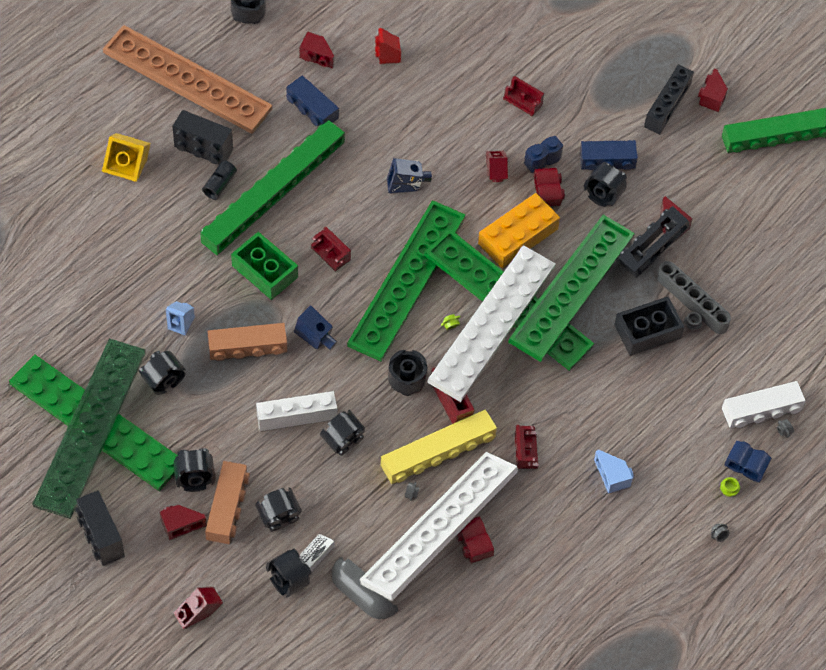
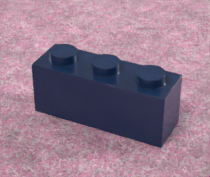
M303 75L286 87L287 100L297 106L303 115L308 116L315 126L324 125L328 120L334 123L339 119V107Z
M636 140L581 141L579 151L581 170H595L603 162H607L616 169H636L638 160Z

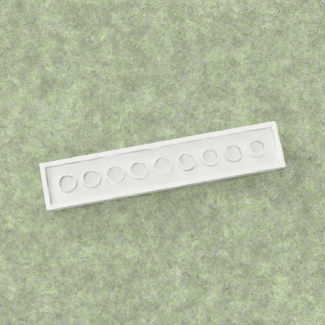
M523 245L432 372L427 383L461 402L555 267V263Z
M486 452L360 579L361 585L393 601L518 472L517 466Z

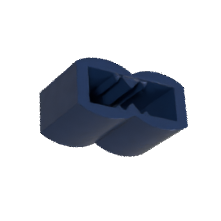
M551 136L543 140L541 144L530 146L525 153V166L531 173H534L535 169H544L546 165L557 163L562 157L563 144L557 136Z
M736 441L724 465L730 470L741 473L750 480L760 483L772 458L763 450L753 449L747 442Z

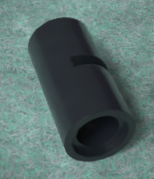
M223 160L203 186L202 192L208 198L217 200L237 173L236 167L232 163Z

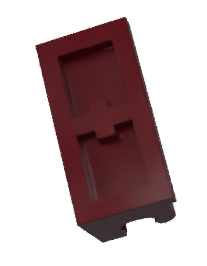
M514 76L511 79V85H507L505 88L503 99L533 117L543 105L544 93Z
M324 227L322 231L312 238L314 242L311 244V249L335 272L351 260V250L327 227Z
M516 425L517 469H538L537 434L534 426Z

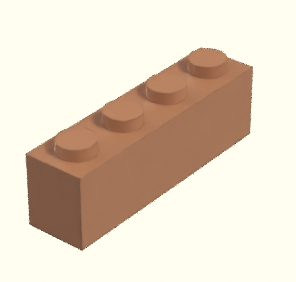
M285 323L208 331L210 360L221 361L226 358L240 359L245 356L259 357L265 354L278 355L287 352Z
M223 461L205 531L206 540L230 544L231 537L235 538L237 526L234 525L235 521L240 519L241 508H239L240 502H244L246 490H243L244 485H248L250 473H247V465Z

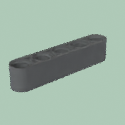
M670 261L661 263L657 277L658 281L690 311L699 313L703 322L717 334H724L728 330L731 320L729 312L674 263Z

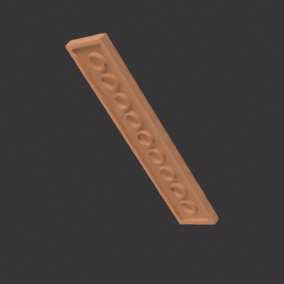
M125 25L120 28L103 48L104 54L251 134L254 133L273 109L272 104Z

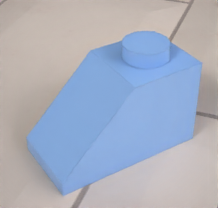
M177 301L167 306L166 318L168 329L186 335L195 318L194 307Z
M601 450L596 451L594 461L608 494L630 487L634 475L626 462Z

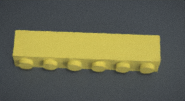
M485 409L381 456V467L391 484L403 482L407 477L413 474L418 475L426 468L438 466L442 461L448 458L453 459L466 450L471 451L481 443L491 442L496 437L497 427Z

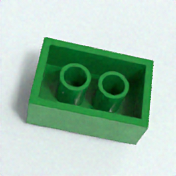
M259 231L231 254L232 267L270 300L274 299L299 277L298 265Z

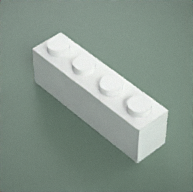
M795 381L725 399L722 410L730 428H741L749 423L763 422L768 418L773 417L776 419L784 414H796L803 409L805 398L798 382Z
M334 391L256 403L260 431L329 421L337 416Z

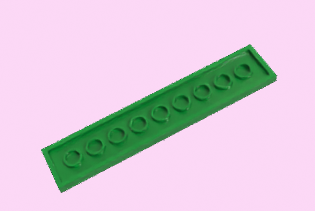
M431 201L347 342V347L382 362L437 268L436 264L424 256L425 251L447 230L451 229L457 233L465 220L466 214L436 201Z
M603 214L511 335L508 343L541 362L618 259L620 253L632 240L635 233Z
M451 229L447 230L425 251L424 256L482 302L504 273L503 270ZM534 296L513 327L517 329L539 300L537 297ZM569 324L547 354L570 371L593 348L594 343Z
M34 354L9 380V384L159 492L175 475L173 462L177 454Z

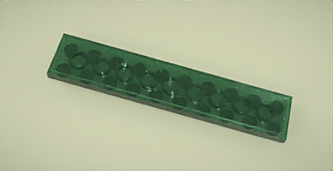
M109 338L32 503L34 508L71 519L77 506L76 499L81 497L145 357V349Z

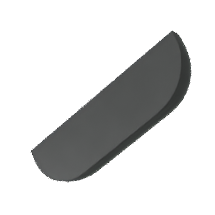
M340 557L333 565L331 572L332 581L340 591L372 618L386 619L398 612L397 605H393L388 598L361 585L360 579L366 574L350 559L344 561Z

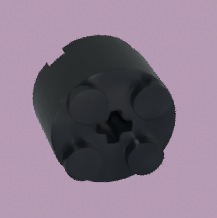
M230 0L231 14L235 21L246 24H258L266 13V0Z
M603 162L595 168L584 182V190L588 191L589 199L595 204L602 207L607 205L613 206L626 190L627 176L624 172L610 166L607 162Z
M400 350L391 357L388 368V381L391 387L404 396H410L420 391L427 380V361L425 357L415 350Z
M171 351L154 352L150 356L151 360L139 369L141 377L156 395L167 393L165 389L170 386L175 388L186 374L184 372L186 369Z
M349 409L347 413L343 411L335 416L328 423L329 428L326 431L323 428L320 436L330 448L342 456L349 450L348 446L352 443L358 444L363 440L364 436L362 434L365 432V426Z
M208 449L180 450L177 453L173 465L178 488L181 486L184 488V491L199 492L207 489L206 486L210 483L211 486L215 483L216 476L213 457Z
M289 487L288 491H285L284 488L272 491L263 497L264 501L262 503L258 500L255 504L265 527L269 528L271 532L280 529L281 524L286 522L289 524L297 522L300 519L298 515L302 512L292 488Z
M294 548L285 551L266 563L267 572L271 571L272 574L270 581L282 596L287 594L286 597L288 598L310 583L309 575L312 574L311 569L307 564H303L299 553Z

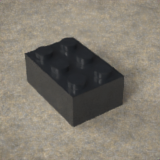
M182 109L172 126L174 147L180 151L191 153L197 158L206 159L215 165H219L223 160L227 161L233 152L232 129Z
M669 296L617 313L614 323L630 356L681 339L685 328Z
M99 490L77 498V507H75L76 518L80 527H83L85 531L84 536L87 543L92 546L95 560H100L102 566L124 558L125 554L121 536Z

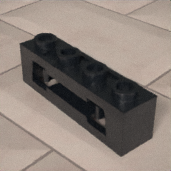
M679 64L677 65L646 114L644 128L659 135L661 134L691 86L694 71Z
M673 206L669 210H664L660 218L656 222H652L643 235H638L633 244L620 253V263L637 278L690 227L688 219ZM666 227V232L645 252L646 255L643 257L642 252L663 233V229Z

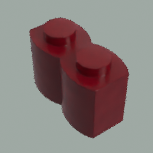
M557 168L535 169L533 177L536 194L549 207L561 206L562 200H565V191L560 186L562 184L561 173H558Z
M481 517L473 518L456 535L457 541H461L464 546L462 547L465 559H469L470 563L494 556V547Z

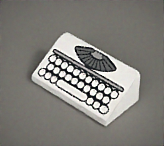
M319 534L299 555L303 564H307L312 572L335 547V541Z

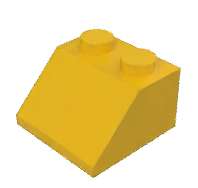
M118 133L109 136L102 172L137 182L147 162L151 143Z

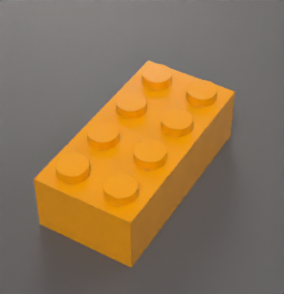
M535 193L479 232L478 245L503 269L512 262L523 245L531 249L557 231L560 217Z

